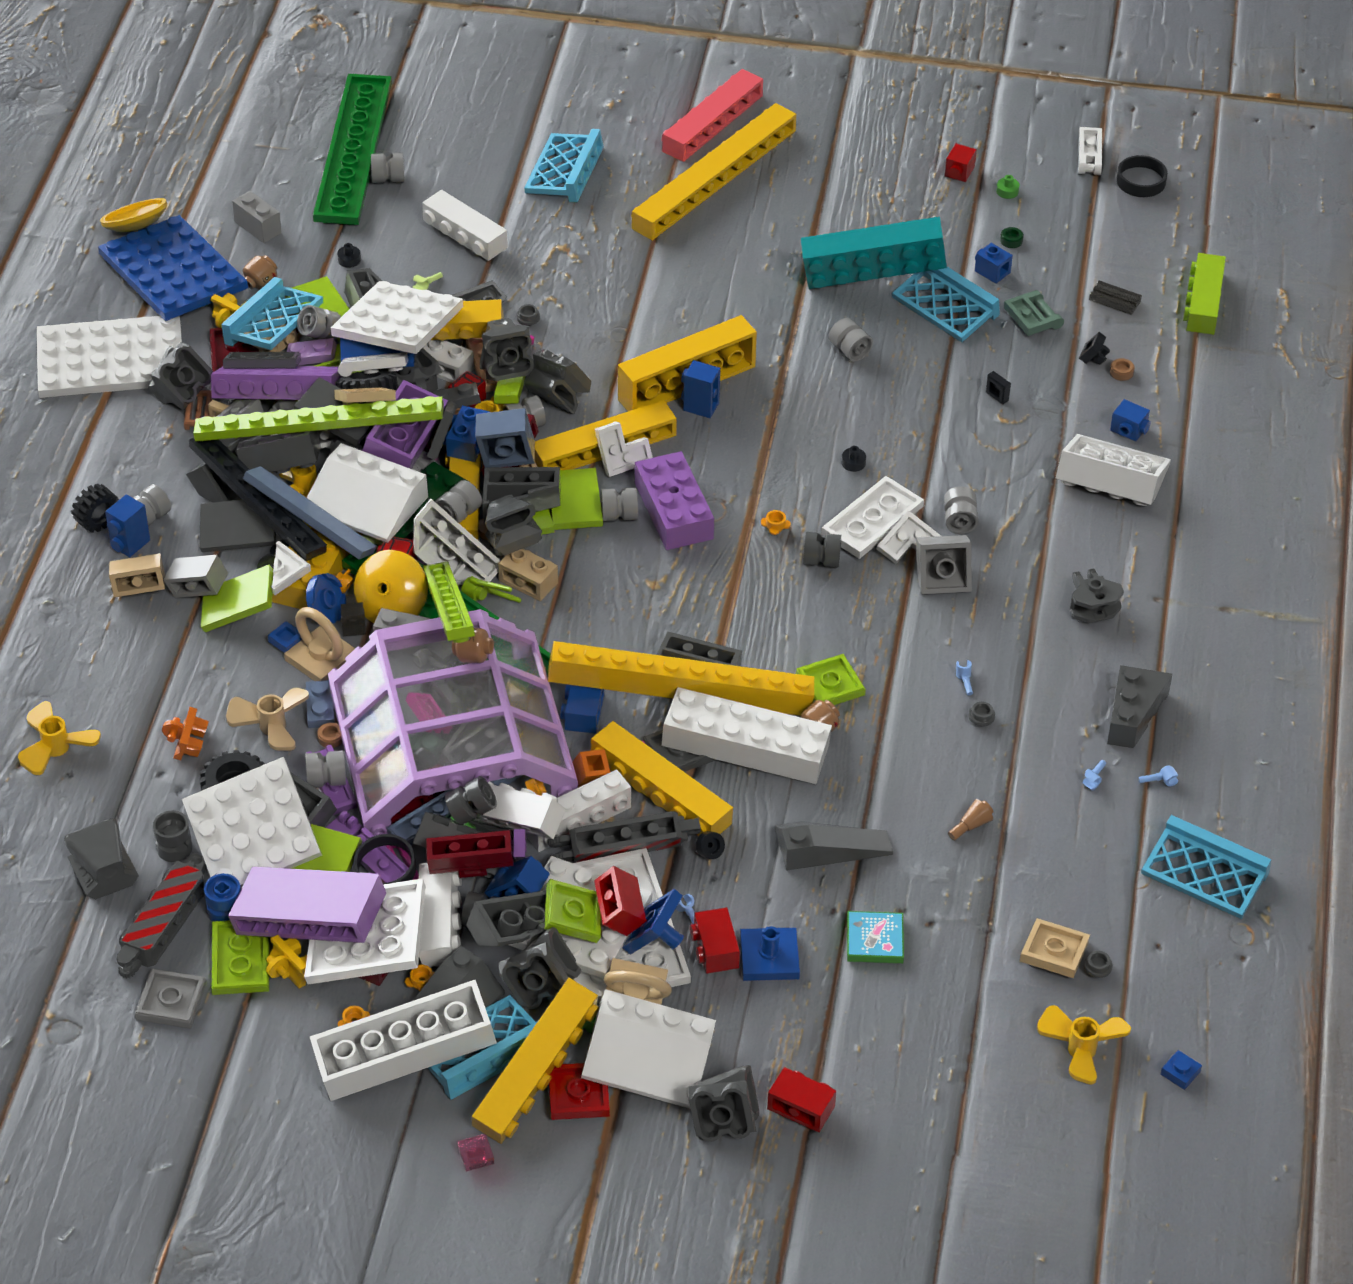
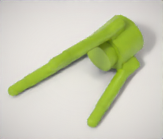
M473 576L468 577L464 581L461 589L463 593L475 601L484 600L488 593L518 603L522 601L519 597L502 592H511V587L479 580Z

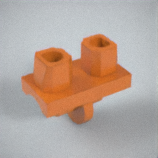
M189 707L183 724L178 717H174L173 720H168L163 724L162 732L167 737V740L174 742L175 739H178L174 759L181 760L183 754L198 757L201 751L203 740L191 737L190 734L203 738L209 721L196 717V708Z

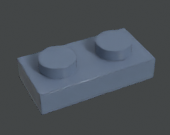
M329 680L306 682V690L309 692V698L307 699L308 728H318L326 723H335L334 704Z

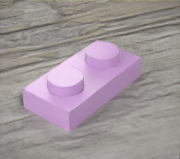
M334 338L295 342L288 344L287 352L301 353L299 365L322 363L334 360L337 344Z

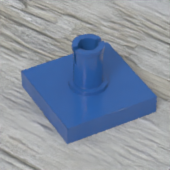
M673 889L646 906L644 909L646 922L630 933L622 948L631 955L659 937L674 950L682 942L684 935L670 926L668 921L683 895L676 889Z
M769 926L757 929H740L743 981L795 980L800 978L796 928Z

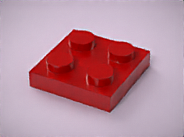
M584 1063L562 1064L559 1068L554 1067L549 1074L552 1076L549 1082L551 1120L610 1117L608 1086L582 1079Z

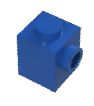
M990 243L976 253L975 272L994 283H998L1011 273L1013 255Z
M1124 399L1113 412L1110 431L1137 441L1142 434H1146L1151 424V421L1148 420L1150 410Z

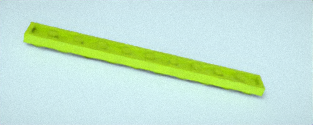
M428 396L419 399L376 401L364 404L352 403L342 406L329 405L320 408L277 410L265 413L230 414L220 417L207 416L196 419L193 435L195 441L439 420L443 419L444 402L442 396Z
M449 562L424 565L423 570L427 578L428 587L447 640H453L454 643L468 641L469 637L475 636L474 627Z

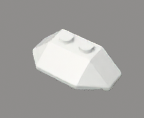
M432 499L427 502L414 518L413 553L427 565L448 561L457 585H463L464 581L472 576L479 580L490 582L499 572L498 563L501 560Z

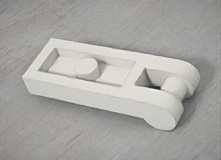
M1080 127L1078 174L1089 172L1094 173V175H1101L1102 128Z
M407 352L345 358L341 361L338 372L341 376L347 377L351 375L352 371L364 370L365 374L377 373L382 368H388V371H399L403 369V366L407 365L408 355Z

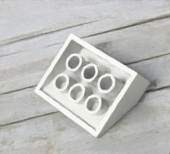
M1077 434L1062 450L1056 479L1062 480V483L1065 485L1076 486L1078 484L1085 486V489L1090 492L1098 493L1103 491L1109 493V496L1112 498L1123 499L1125 497L1132 499L1133 503L1137 505L1147 506V504L1151 505L1156 499L1171 459Z
M341 443L326 459L307 498L351 529L388 543L428 498L426 474Z
M605 989L596 1015L581 1078L691 1109L689 1086H694L696 1083L701 1082L716 1020Z

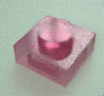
M486 1134L457 1141L458 1150L466 1172L494 1164V1156Z

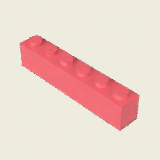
M744 69L732 75L722 86H719L717 90L707 96L696 107L692 108L683 118H680L677 123L664 131L662 134V152L682 162L687 160L763 96V78Z

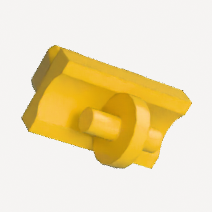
M230 293L223 297L216 294L211 297V301L214 304L212 317L215 318V325L218 328H222V323L241 306L237 304L235 296Z
M279 935L272 937L273 949L266 959L269 963L266 973L271 978L281 976L285 979L288 977L298 988L305 986L306 980L304 976L307 955L301 958L298 956L301 954L300 942L295 938L283 940Z

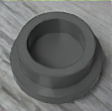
M531 304L521 306L516 315L517 321L526 326L534 325L540 320L539 311Z
M977 702L969 710V719L977 726H988L995 720V711L989 703Z
M1103 951L1090 953L1084 962L1085 971L1095 978L1108 976L1113 967L1109 955Z

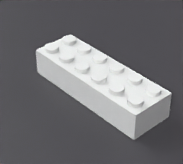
M678 687L663 725L661 746L696 755H705L712 759L817 784L829 747L832 725Z
M476 980L310 1036L330 1101L497 1044Z

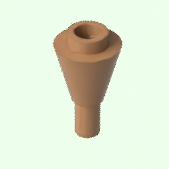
M975 799L960 820V823L948 832L949 837L955 841L966 831L993 821V809L989 803L984 800Z

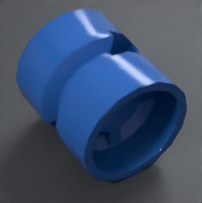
M224 873L217 874L209 878L205 883L204 894L208 917L211 921L230 920L228 915L241 891L240 883L235 876Z

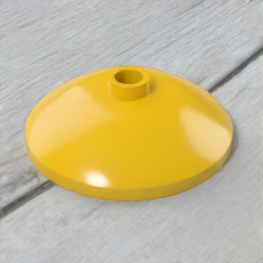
M164 198L136 202L106 214L100 219L103 227L109 230L136 232L156 222L164 213L168 204Z
M385 550L373 554L360 566L355 577L354 597L361 613L372 623L375 622L381 608L418 616L427 599L428 583L423 568L412 556L401 551ZM384 583L387 586V591L385 593H383L381 590V587Z

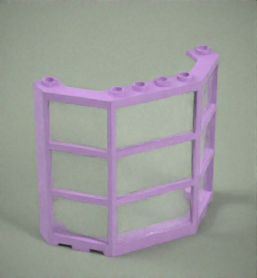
M481 609L469 611L468 614L473 627L482 628L487 631L489 638H492L494 641V650L483 663H464L459 661L457 656L453 654L452 641L447 640L440 618L378 629L369 636V642L363 647L358 646L345 658L346 662L339 669L333 668L328 673L330 692L363 828L366 827L374 836L387 834V827L391 825V818L415 797L453 790L459 786L465 787L467 782L478 776H482L489 782L526 775L549 784L550 794L556 798L578 788L572 759L533 631L517 629L514 623L502 618L498 620L491 618L488 612Z

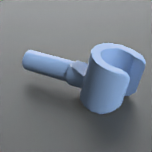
M967 660V667H962L959 665V661H957L956 677L962 679L966 693L970 696L973 694L970 683L972 663L970 660Z
M1101 760L1093 770L1087 769L1085 771L1086 778L1082 783L1090 790H1095L1101 783L1102 778L1098 774L1105 767L1106 762Z
M1168 765L1163 767L1160 773L1139 777V782L1163 780L1167 786L1171 787L1178 783V774L1172 766Z
M686 894L683 898L687 905H683L680 900L676 910L686 912L694 924V910L692 908L694 897Z

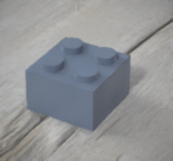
M525 408L476 414L475 437L485 467L535 464V440Z

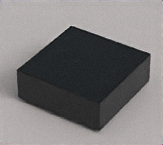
M992 371L987 376L986 393L1001 404H1005L1009 401L1011 383L995 371Z

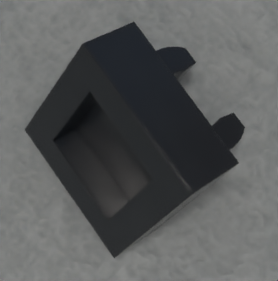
M1101 332L1093 336L1085 343L1079 359L1085 364L1092 358L1099 365L1106 361L1107 358L1105 356L1110 352V349L1103 345L1106 336Z

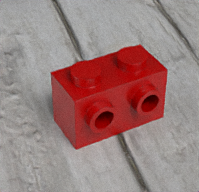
M612 866L594 880L604 926L628 936L646 922L637 877L616 866Z
M728 908L695 912L694 924L690 925L692 941H697L698 947H696L698 963H703L706 974L738 969L740 950Z
M784 1067L768 1092L767 1109L820 1133L835 1108L836 1090L826 1083H819L806 1077L799 1071H792Z

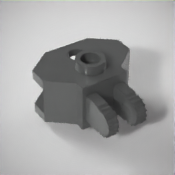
M1094 568L1088 569V579H1083L1079 571L1073 572L1072 579L1076 588L1072 593L1070 613L1073 619L1093 623L1114 618L1122 607L1119 601L1124 595L1121 584L1106 580L1103 576H1098Z

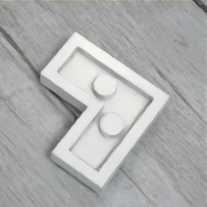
M617 421L594 429L606 476L611 477L634 469L636 461L653 458L648 438L643 437L625 444L621 424Z
M908 510L877 545L876 549L893 563L897 564L911 547L916 550V538L938 537L941 535Z

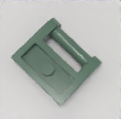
M1038 290L1004 301V309L1027 336L1050 328L1056 330L1064 324V319L1059 314H1055L1043 300L1044 297Z

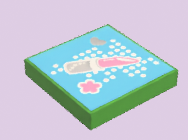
M847 911V962L903 964V913Z

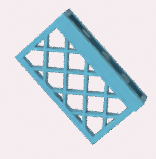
M591 129L589 135L551 133L524 187L525 193L566 195L569 202H578L604 148L600 129ZM555 141H556V142H564V143H561V144H559V145H557V146L554 145ZM578 143H584L578 147L575 146ZM569 147L571 148V150L565 153L561 152ZM554 154H557V155H558V156H556V157H554V158H552V159H548V158H547V157L552 156V155H554ZM575 155H578L577 158H575V159H573V160H571V161L568 159V158H570V157H573V156H575ZM562 161L564 162V164H562V165H560V166H557V167L554 166L555 164H557V163H559V162H562ZM546 168H550V169H551V170H549V171H547V172H544V173H541V172H540V171H542V170H544V169H546ZM567 169H571V170H572V171H570V172H568V173H566V174H562V173H561V172H563V171H565V170H567ZM554 175H557V176H558L557 178H555V179H553V180H550V181L548 180V178H550V177H552V176H554ZM541 181L544 182V184H542V185L534 186L535 184H537V183H539V182H541ZM560 183H565L564 187H554Z
M949 267L914 273L892 293V298L960 342L966 340L989 318L994 320L1000 315L998 298ZM925 276L931 280V283L917 284V281ZM944 288L949 291V294L935 295L934 289ZM932 289V295L918 296V290ZM905 291L916 292L915 297H905L902 294ZM949 300L950 304L948 307H936L935 301ZM952 300H963L966 302V305L952 306ZM933 302V308H922L919 306V303ZM969 311H980L983 314L980 317H970ZM967 312V318L953 319V313ZM950 313L951 319L940 320L936 317V314ZM968 324V328L962 333L954 329V325Z
M274 277L222 323L224 344L233 346L240 341L272 350L297 327L298 315H287L299 313L307 305L319 307L323 303V296L285 287L281 278ZM308 301L311 302V303L302 304V305L300 304V303L308 302ZM297 304L296 306L284 308V306ZM282 315L284 316L283 318H278V319H272V320H271V318H274V317H277V316H282ZM287 324L284 327L274 328L275 326ZM269 327L271 328V329H269V330H264V331H259V332H258V330H260V329L269 328ZM254 331V333L243 334L244 332ZM266 337H272L270 340L261 339Z
M1171 815L1166 823L1163 834L1144 864L1141 874L1242 919L1260 885L1270 873L1271 859ZM1167 839H1171L1179 843L1181 849L1167 852L1164 844ZM1200 852L1204 854L1206 860L1192 864L1188 854ZM1184 855L1187 865L1173 869L1170 858ZM1165 860L1169 870L1158 872L1151 869L1153 863ZM1224 863L1229 866L1231 872L1217 875L1213 865ZM1208 866L1212 877L1198 880L1195 870ZM1190 871L1193 882L1184 884L1178 881L1177 874ZM1249 874L1255 877L1256 880L1254 884L1242 886L1238 876ZM1234 878L1237 888L1223 891L1220 881ZM1215 883L1219 893L1208 895L1203 892L1201 886ZM1240 894L1243 900L1240 909L1230 905L1226 897Z
M511 995L485 1008L495 1038H503V1040L497 1044L475 1051L479 1053L470 1058H465V1055L428 1067L429 1071L444 1086L445 1094L450 1100L503 1072L538 1022H535ZM507 1007L513 1010L512 1016L498 1015L500 1011ZM495 1023L509 1024L508 1030H494ZM515 1024L527 1025V1027L520 1031H513ZM442 1064L455 1065L444 1072L440 1070Z

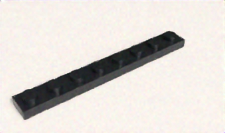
M194 438L189 439V447L302 559L308 561L326 553L327 544L300 518L243 479L245 472L250 469L219 439L195 441Z

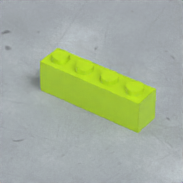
M1198 253L1197 261H1192L1190 275L1194 277L1190 276L1188 290L1192 292L1187 291L1185 304L1190 307H1185L1183 321H1188L1186 331L1215 334L1226 256Z

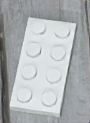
M885 476L825 524L821 529V535L824 537L827 534L842 535L841 548L860 559L883 540L908 510L915 514L924 507V499Z

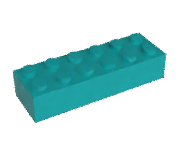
M940 216L801 238L803 262L809 289L947 268Z

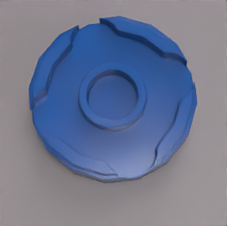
M324 573L313 576L306 588L307 606L324 614L332 624L340 621L346 610L345 593L341 592L340 587H343L341 582L334 575Z

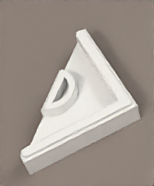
M280 541L276 542L272 594L274 595L311 571L309 563Z

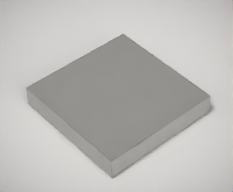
M151 969L135 1012L136 1020L191 1029L207 985L206 977Z

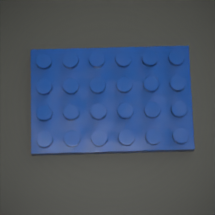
M180 215L170 217L168 220L152 224L147 228L131 232L126 236L110 240L98 246L99 254L165 321L213 303L211 297L214 294L223 297L227 293L233 295L248 289L247 280Z

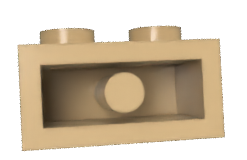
M520 549L507 554L498 563L500 582L539 601H542L558 584V565L533 554L529 550Z
M161 553L110 561L109 578L114 597L165 589V582L163 580L165 572Z

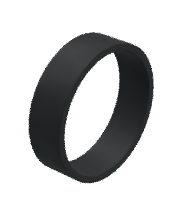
M1144 155L1131 156L1119 164L1117 184L1122 191L1129 195L1152 197L1164 190L1168 171L1166 166L1156 158ZM1135 167L1148 168L1157 172L1162 177V180L1152 185H1138L1126 180L1122 173L1127 169Z
M393 834L376 835L367 839L357 849L354 856L355 872L360 873V863L363 857L371 850L387 845L402 848L412 858L409 869L399 879L383 883V885L413 880L417 867L415 854L412 846L402 837Z

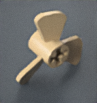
M292 688L282 699L277 695H265L258 700L257 705L240 697H234L228 705L227 723L231 727L259 723L260 730L268 735V743L272 749L277 751L294 750L296 748L295 741L285 729V712L306 701L309 698V692L301 688Z

